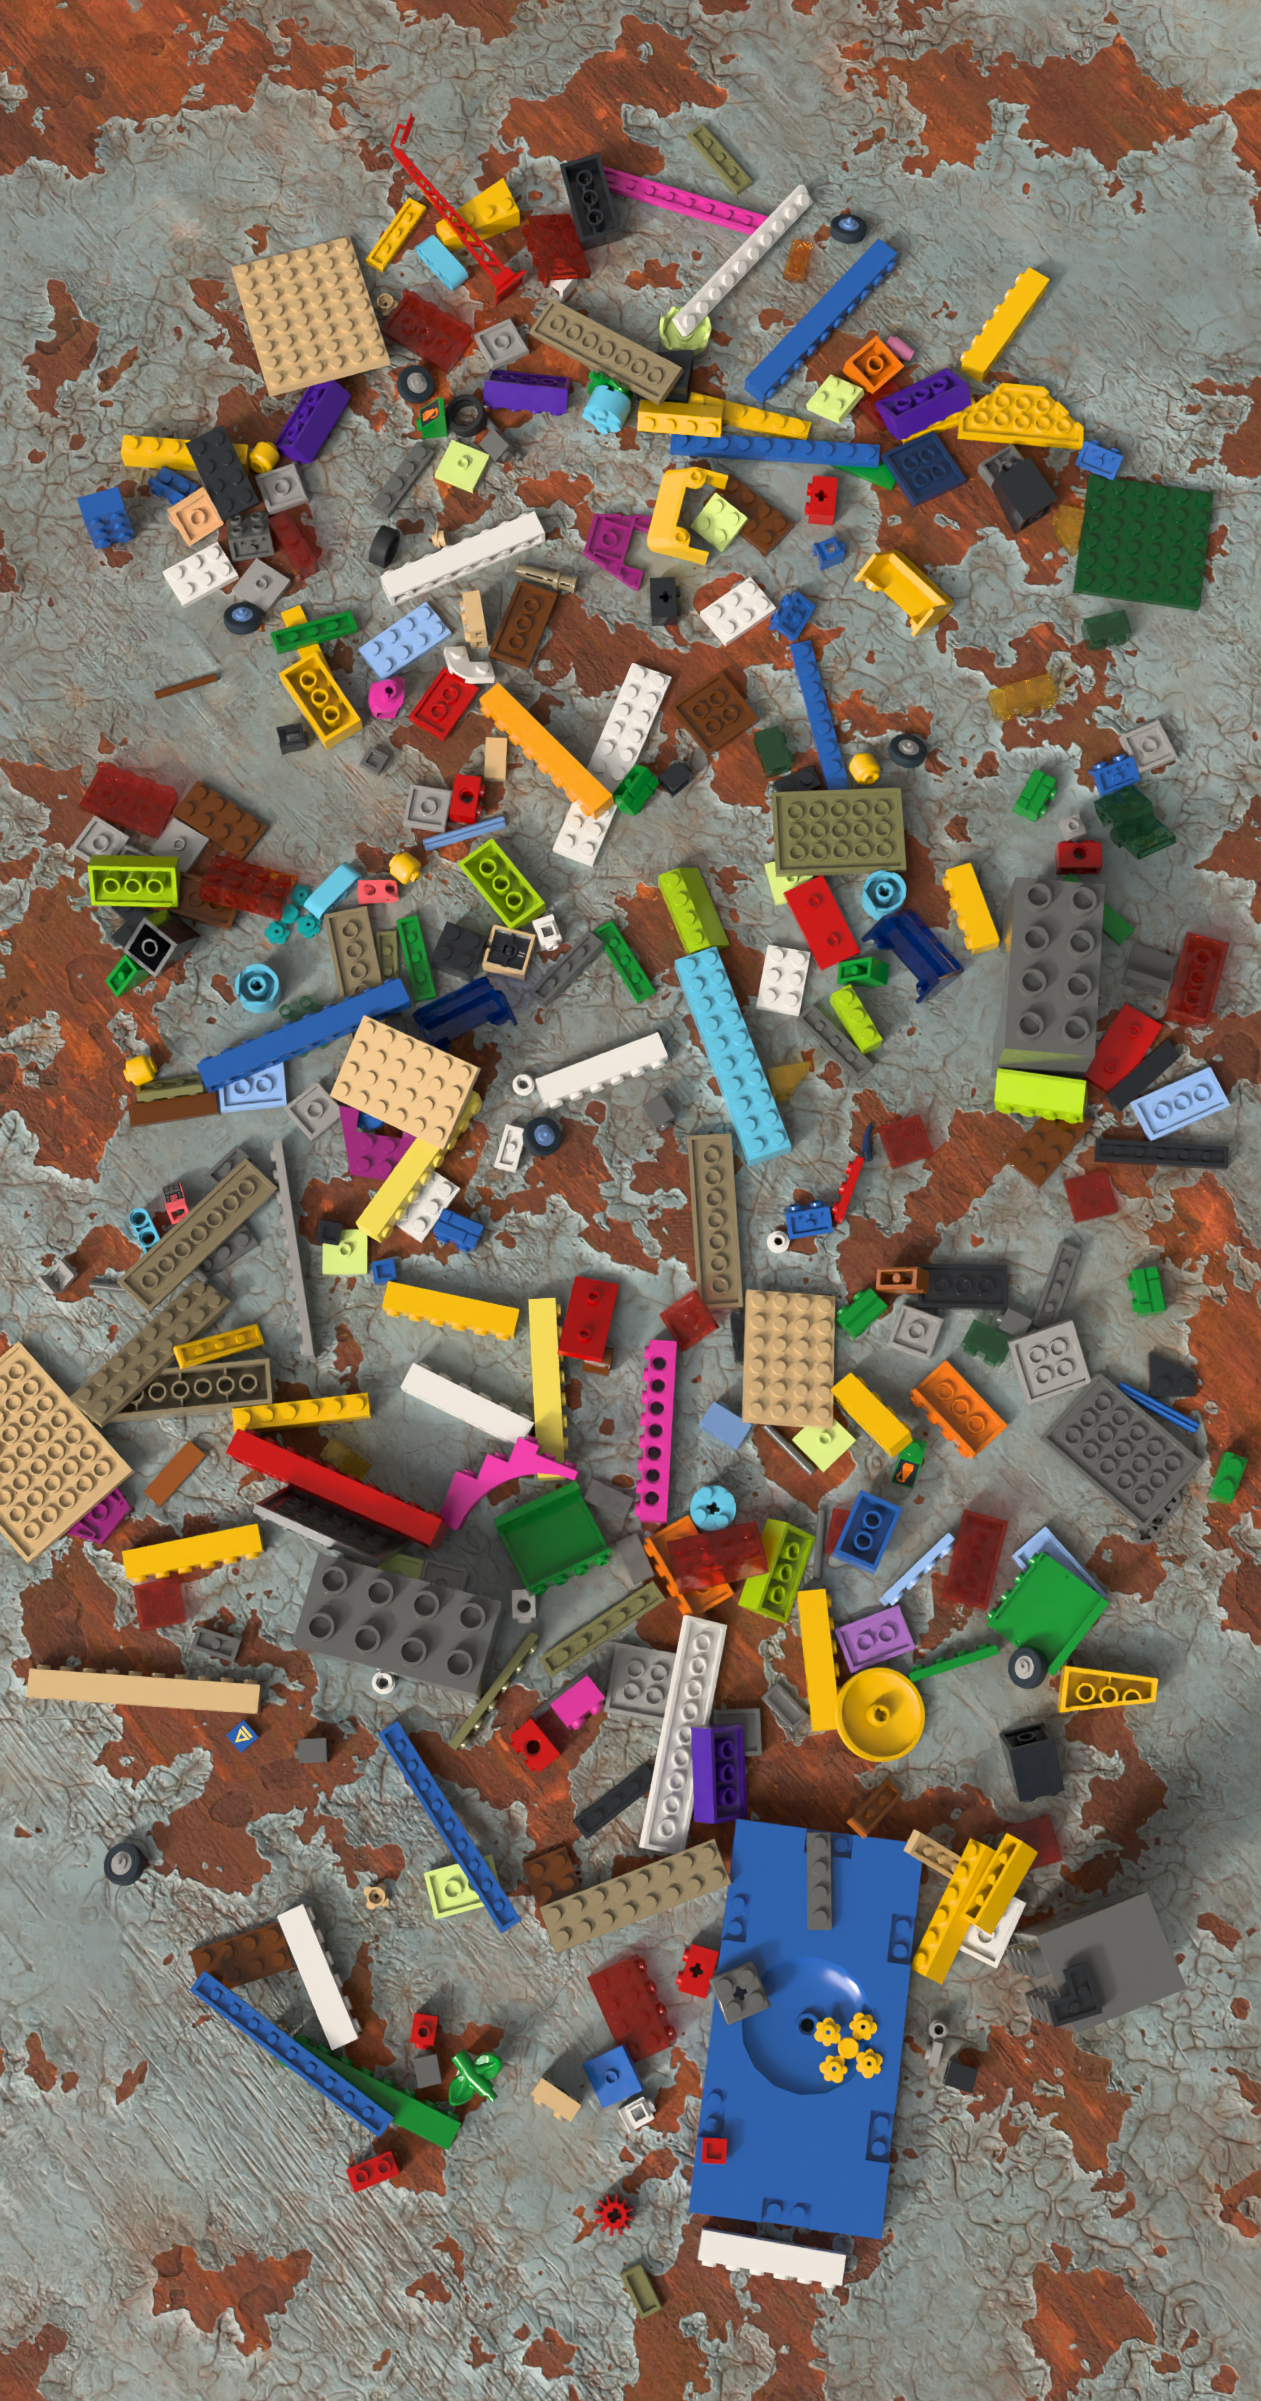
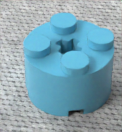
M605 385L595 387L582 414V417L596 426L597 431L602 434L619 432L631 410V402L625 394L616 389L614 391L607 390L608 386Z
M880 870L872 873L866 879L861 894V904L865 912L877 921L895 917L904 905L906 897L905 882L894 872Z
M263 964L249 965L236 977L235 990L246 1010L259 1014L276 1009L282 996V988L277 975L268 966Z
M716 1485L701 1488L693 1496L690 1505V1516L694 1525L700 1531L707 1534H717L726 1530L732 1524L736 1513V1503L733 1495L725 1488ZM712 1505H716V1509L719 1510V1512H715L714 1515H711L710 1510L706 1508H710Z

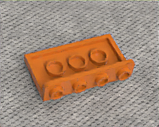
M947 1360L909 1393L911 1402L917 1408L922 1407L927 1413L925 1415L926 1418L933 1425L937 1424L942 1429L941 1434L949 1442L953 1441L958 1446L956 1448L957 1451L965 1459L968 1457L972 1460L1008 1427Z
M689 1515L656 1534L645 1538L646 1544L643 1547L648 1556H654L658 1564L655 1565V1568L660 1577L665 1576L669 1582L666 1587L671 1596H677L681 1604L678 1605V1608L683 1616L697 1617L734 1595Z

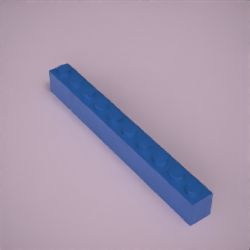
M878 239L745 378L744 390L762 404L768 399L771 400L776 395L777 389L789 381L791 374L801 369L805 359L808 356L812 357L817 351L818 346L829 339L831 332L843 324L844 318L848 314L852 315L858 303L861 300L865 301L870 295L871 290L882 283L884 276L896 268L898 253Z
M395 978L386 980L382 986L367 988L363 991V994L356 997L354 995L348 996L343 999L342 1003L327 1005L321 1012L306 1014L302 1017V1020L295 1023L293 1021L287 1022L282 1025L281 1029L266 1031L261 1035L262 1037L255 1040H245L241 1043V1046L234 1049L232 1047L226 1048L221 1051V1054L215 1057H205L196 1065L210 1094L357 1031L364 1015L381 1021L411 1008V1001L401 979L395 980Z

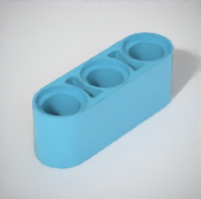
M430 235L415 247L419 257L449 290L453 291L469 279L465 268L434 235Z
M347 862L342 863L308 897L304 907L320 921L324 920V914L331 913L358 886V880H362L363 876Z
M135 1208L129 1214V1221L144 1254H146L161 1238L148 1212L143 1208ZM141 1215L146 1216L144 1223L136 1224L137 1217ZM148 1235H154L155 1240L150 1244H146L145 1238Z

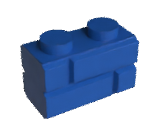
M443 1208L433 1233L434 1236H437L436 1240L448 1245L451 1242L457 1245L456 1248L464 1253H469V1251L475 1253L485 1232V1225Z

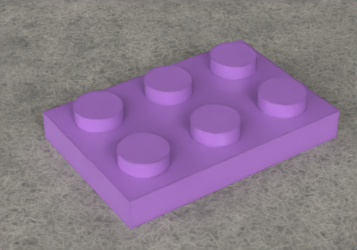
M899 1605L834 1629L850 1673L916 1649Z

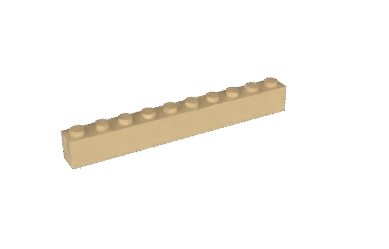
M37 1665L36 1669H29L26 1695L29 1698L260 1714L263 1686L257 1685V1680L244 1679L242 1684L234 1683L232 1678H220V1682L211 1681V1677L198 1676L197 1680H188V1675H175L174 1679L165 1678L166 1674L152 1673L151 1677H143V1672L129 1671L128 1675H119L120 1671L106 1670L105 1674L96 1673L97 1669L83 1668L82 1672H73V1667L60 1666L58 1671L50 1670L51 1666Z

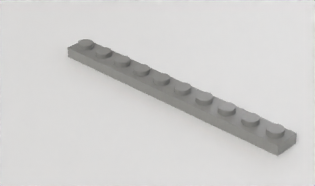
M282 1140L273 1141L270 1155L272 1162L276 1161L277 1169L273 1170L275 1183L279 1182L280 1191H276L278 1204H282L283 1212L279 1214L281 1225L286 1227L283 1241L284 1246L289 1247L290 1255H286L287 1266L292 1268L293 1276L289 1277L291 1290H295L296 1298L292 1300L294 1311L299 1313L296 1327L297 1332L302 1333L303 1341L299 1342L300 1353L305 1355L309 1361L316 1359L285 1149Z

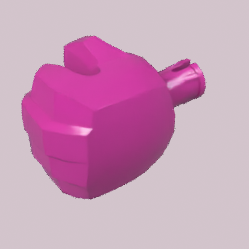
M396 676L371 684L368 704L373 717L380 719H394L404 701V679Z

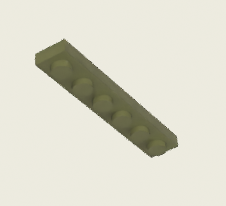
M652 1581L538 1659L552 1678L666 1601L654 1581Z
M532 1631L449 1743L451 1748L455 1751H458L459 1748L464 1750L471 1740L468 1737L473 1729L477 1731L485 1721L482 1718L487 1710L491 1712L499 1701L496 1697L501 1691L504 1693L512 1684L510 1680L515 1672L519 1674L525 1666L526 1662L523 1661L528 1653L533 1655L540 1644L537 1642L539 1636Z

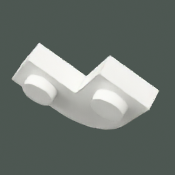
M465 646L444 648L443 653L451 674L455 673L465 678V683H494L495 675L490 661L470 662Z

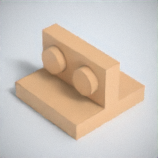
M203 487L168 509L170 514L168 518L171 524L180 531L189 547L224 524Z

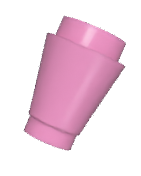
M890 335L885 344L898 359L909 362L914 353V350L897 336L893 337Z

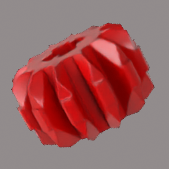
M619 2193L615 2194V2200L613 2201L610 2194H606L608 2203L606 2204L603 2200L599 2199L598 2204L603 2209H594L595 2214L602 2215L595 2219V2223L604 2222L600 2228L601 2232L610 2227L609 2236H613L614 2228H617L619 2235H623L621 2226L623 2225L629 2230L631 2225L626 2220L635 2219L634 2215L627 2214V2212L634 2209V2206L629 2205L625 2207L628 2197H624L619 2202ZM613 2208L618 2209V2213L621 2212V2217H616V2220H611V2215H607L608 2212L613 2211Z

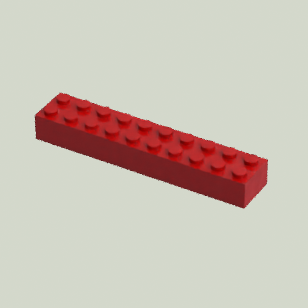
M248 1428L245 1431L237 1429L226 1451L229 1457L244 1466L438 1552L449 1529V1526L444 1522L445 1519L441 1517L442 1515L432 1510L426 1513L420 1505L412 1501H408L406 1504L404 1500L400 1499V1496L388 1491L387 1495L383 1494L384 1492L378 1486L367 1482V1485H363L364 1483L359 1478L349 1473L345 1477L343 1473L339 1472V1469L329 1464L323 1467L319 1460L308 1455L303 1458V1455L291 1447L286 1446L283 1449V1446L271 1438L266 1437L263 1440L258 1433Z

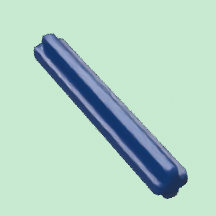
M1121 1381L1117 1386L1133 1402L1191 1433H1195L1198 1430L1200 1423L1124 1381Z

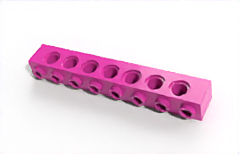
M650 1340L649 1346H645L644 1359H649L648 1368L643 1370V1381L647 1382V1390H642V1404H646V1413L641 1412L640 1426H645L644 1435H640L639 1448L643 1449V1457H638V1471H642V1480H637L636 1493L641 1494L640 1503L636 1502L635 1516H639V1522L667 1523L677 1341ZM661 1359L665 1361L666 1366L659 1370L654 1367L653 1363ZM657 1381L662 1382L665 1386L664 1390L660 1392L654 1391L652 1388L653 1383ZM660 1404L664 1410L660 1414H654L651 1411V1406ZM658 1426L662 1429V1434L654 1437L649 1432L650 1428ZM656 1448L661 1452V1456L658 1459H652L648 1455L649 1450ZM650 1471H656L659 1473L660 1478L655 1482H651L647 1479V1474ZM654 1493L658 1496L659 1500L656 1504H648L645 1500L646 1496Z

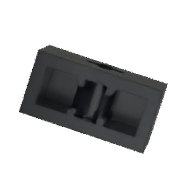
M675 577L650 578L652 626L677 625V617H681V604L676 602V598H680V585H676Z

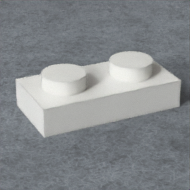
M506 1124L494 1164L495 1168L516 1173L524 1146L523 1128Z

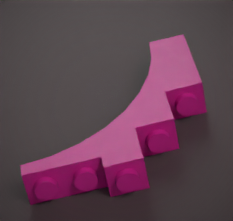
M526 1434L525 1437H518L509 1460H507V1455L497 1451L494 1454H487L478 1477H476L477 1472L464 1468L463 1471H456L439 1514L445 1519L444 1522L449 1528L458 1531L463 1528L469 1514L478 1502L495 1487L510 1479L541 1473L577 1480L581 1470L576 1469L577 1464L564 1460V1463L555 1460L556 1456L544 1451L543 1454H540L543 1445L538 1443L539 1439Z

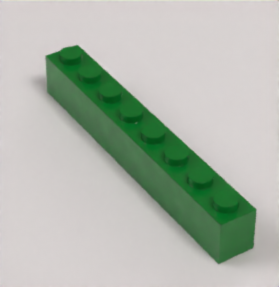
M298 2033L297 2036H291L393 2115L392 2122L449 2150L462 2123L458 2119L460 2115L449 2109L446 2112L437 2109V2103L425 2098V2101L416 2098L417 2093L404 2087L402 2091L394 2087L396 2082L384 2076L382 2080L373 2076L374 2071L365 2066H362L361 2069L353 2066V2060L343 2055H340L339 2058L332 2055V2050L322 2044H319L318 2047L310 2044L311 2039L303 2034ZM278 2061L279 2064H281V2065L287 2067V2066H286L285 2064H283L281 2061Z

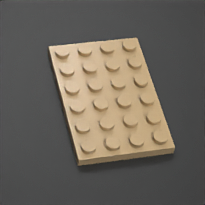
M364 1015L330 1096L446 1150L481 1068Z
M747 1289L745 1298L742 1423L820 1429L833 1428V1393L830 1389L834 1387L835 1296Z

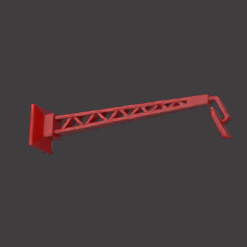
M410 113L406 126L398 124L392 138L390 148L394 151V157L492 279V284L497 289L495 293V305L497 306L526 282L527 271L522 270L514 274L508 266L505 267L400 148L397 149L394 146L400 128L404 129L400 146L406 144L415 121V117H412V113ZM444 211L450 212V217ZM453 216L459 223L452 222ZM458 228H463V229H465V234H464V236H463L462 233L458 230ZM469 233L476 242L467 241V234ZM473 247L482 248L481 257ZM486 253L492 261H483L484 254ZM489 267H498L501 272L495 276Z

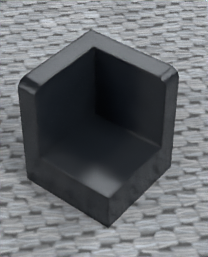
M317 1217L314 1240L318 1243L339 1246L343 1224L340 1221Z
M948 2060L942 2084L972 2093L978 2069Z

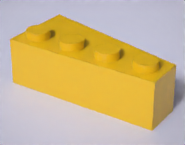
M1062 1665L1057 1711L1061 1713L1156 1702L1158 1678Z

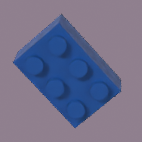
M118 486L77 498L84 523L95 549H105L112 544L126 543L136 538Z
M860 1489L831 1556L874 1575L903 1508Z

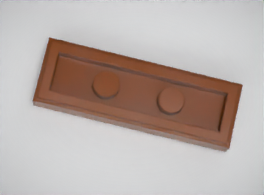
M188 1441L143 1492L157 1505L162 1507L207 1456L192 1442Z
M886 1778L851 1816L847 1823L864 1839L903 1796V1793Z

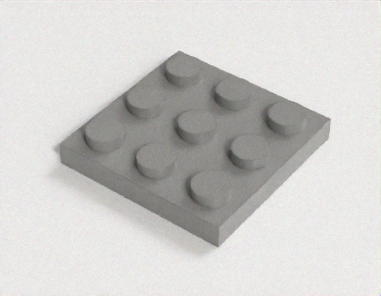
M1071 1319L1007 1341L1025 1402L1028 1405L1091 1382L1073 1320Z
M616 1643L604 1712L663 1723L676 1654Z

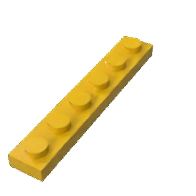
M691 392L688 404L723 406V424L782 439L807 440L812 423Z

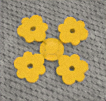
M862 2013L854 2015V2021L849 2024L850 2029L853 2030V2038L844 2037L841 2039L838 2033L841 2027L839 2024H835L834 2020L830 2017L825 2018L823 2023L818 2022L816 2024L815 2039L818 2042L823 2041L825 2046H830L831 2043H838V2052L841 2055L835 2057L828 2055L825 2061L820 2064L819 2069L824 2074L826 2081L832 2080L835 2083H840L843 2080V2074L847 2073V2067L844 2066V2058L852 2059L856 2056V2061L858 2062L856 2069L862 2072L865 2078H871L874 2073L878 2074L881 2071L879 2066L882 2063L881 2055L874 2054L871 2049L866 2050L865 2053L859 2052V2044L856 2041L862 2038L869 2040L871 2034L877 2031V2025L872 2022L873 2018L871 2015L867 2014L864 2016ZM827 2030H830L829 2035L826 2034Z

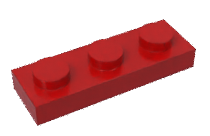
M856 1156L854 1162L849 1161L846 1174H849L847 1182L842 1181L838 1194L842 1195L840 1203L835 1201L831 1214L835 1215L833 1220L835 1223L842 1224L864 1158Z

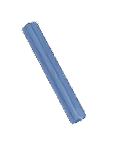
M503 816L494 817L423 839V845L426 851H430L505 828L506 822Z

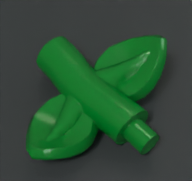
M591 371L588 378L592 380L587 391L589 395H592L595 387L605 385L608 386L607 390L614 391L616 389L625 394L631 401L633 391L630 390V387L602 372L595 373Z
M463 2048L451 2059L461 2073L452 2079L449 2086V2102L451 2105L466 2103L474 2097L476 2091L481 2097L485 2095L490 2102L498 2097L492 2089L494 2084L490 2080L494 2079L501 2071L503 2060L500 2056L493 2052H484L473 2062L467 2051Z

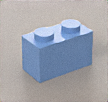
M713 1401L701 1420L699 1428L738 1451L750 1432L752 1425L742 1423V1414L739 1413L738 1416L730 1412L731 1408L725 1403L719 1402L717 1404Z

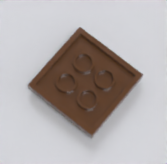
M721 671L676 701L669 709L707 757H710L759 722V717Z

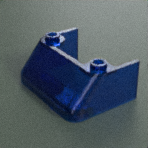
M908 908L882 916L861 939L863 943L874 940L875 946L882 951L892 950L919 980L916 983V991L919 995L915 1001L917 1004L935 997L964 972L961 963L922 919Z
M489 976L481 977L417 1009L412 1014L425 1042L445 1052H448L451 1047L450 1040L486 1022L499 1026L506 1023L507 1019H509L514 1026L518 1024L505 994Z

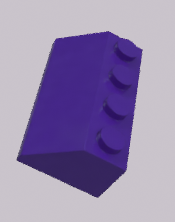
M949 368L932 374L875 403L889 432L899 441L907 439L910 435L920 430H925L928 426L938 421H943L946 417L956 412H961L964 408L972 405L968 383Z
M489 369L484 380L483 406H488L489 409L498 410L502 407L509 408L513 412H519L522 409L529 410L533 414L550 412L551 415L561 416L566 414L568 409L571 377Z
M335 380L309 386L274 443L278 453L299 464L313 462L318 455L319 448L327 441V435L330 430L336 426L339 415L347 408V402L351 395Z
M742 1723L707 1724L691 1727L694 1821L717 1824L747 1818L744 1725Z

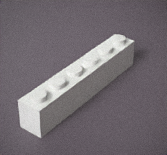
M657 1032L535 1079L536 1087L545 1109L549 1107L555 1109L562 1106L563 1102L567 1100L576 1101L581 1099L585 1093H597L603 1090L604 1086L611 1083L612 1085L620 1084L624 1081V1078L629 1076L638 1077L650 1068L654 1070L659 1069L668 1062V1055Z
M413 1363L401 1385L402 1391L515 1446L518 1437H525L526 1434L530 1435L535 1427L534 1423L531 1422L532 1418L521 1412L517 1415L511 1412L512 1408L501 1402L497 1405L491 1402L492 1398L481 1392L477 1395L471 1392L472 1388L461 1382L457 1385L451 1382V1377L441 1372L437 1375L431 1372V1367L423 1363L419 1365Z
M302 1904L278 1915L277 1918L331 2050L360 2038L361 2026L358 2019H353L349 2011L353 2009L348 1996H343L340 1989L343 1987L342 1980L338 1973L334 1974L331 1965L334 1964L330 1952H325L322 1943L325 1942L321 1930H316L313 1921L316 1920L311 1906L307 1908L306 1904Z
M702 2227L698 2260L702 2261V2265L716 2267L718 2263L726 2265V2269L731 2271H740V2268L750 2269L749 2273L764 2276V2272L774 2273L773 2277L777 2279L788 2280V2276L798 2278L797 2282L812 2284V2281L821 2282L823 2287L835 2289L836 2285L842 2286L846 2254L840 2251Z

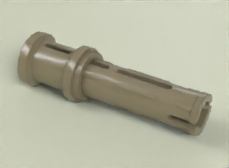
M519 562L515 568V576L552 585L555 590L560 588L571 591V594H576L580 580L578 575L574 577L563 574L562 571L554 573Z

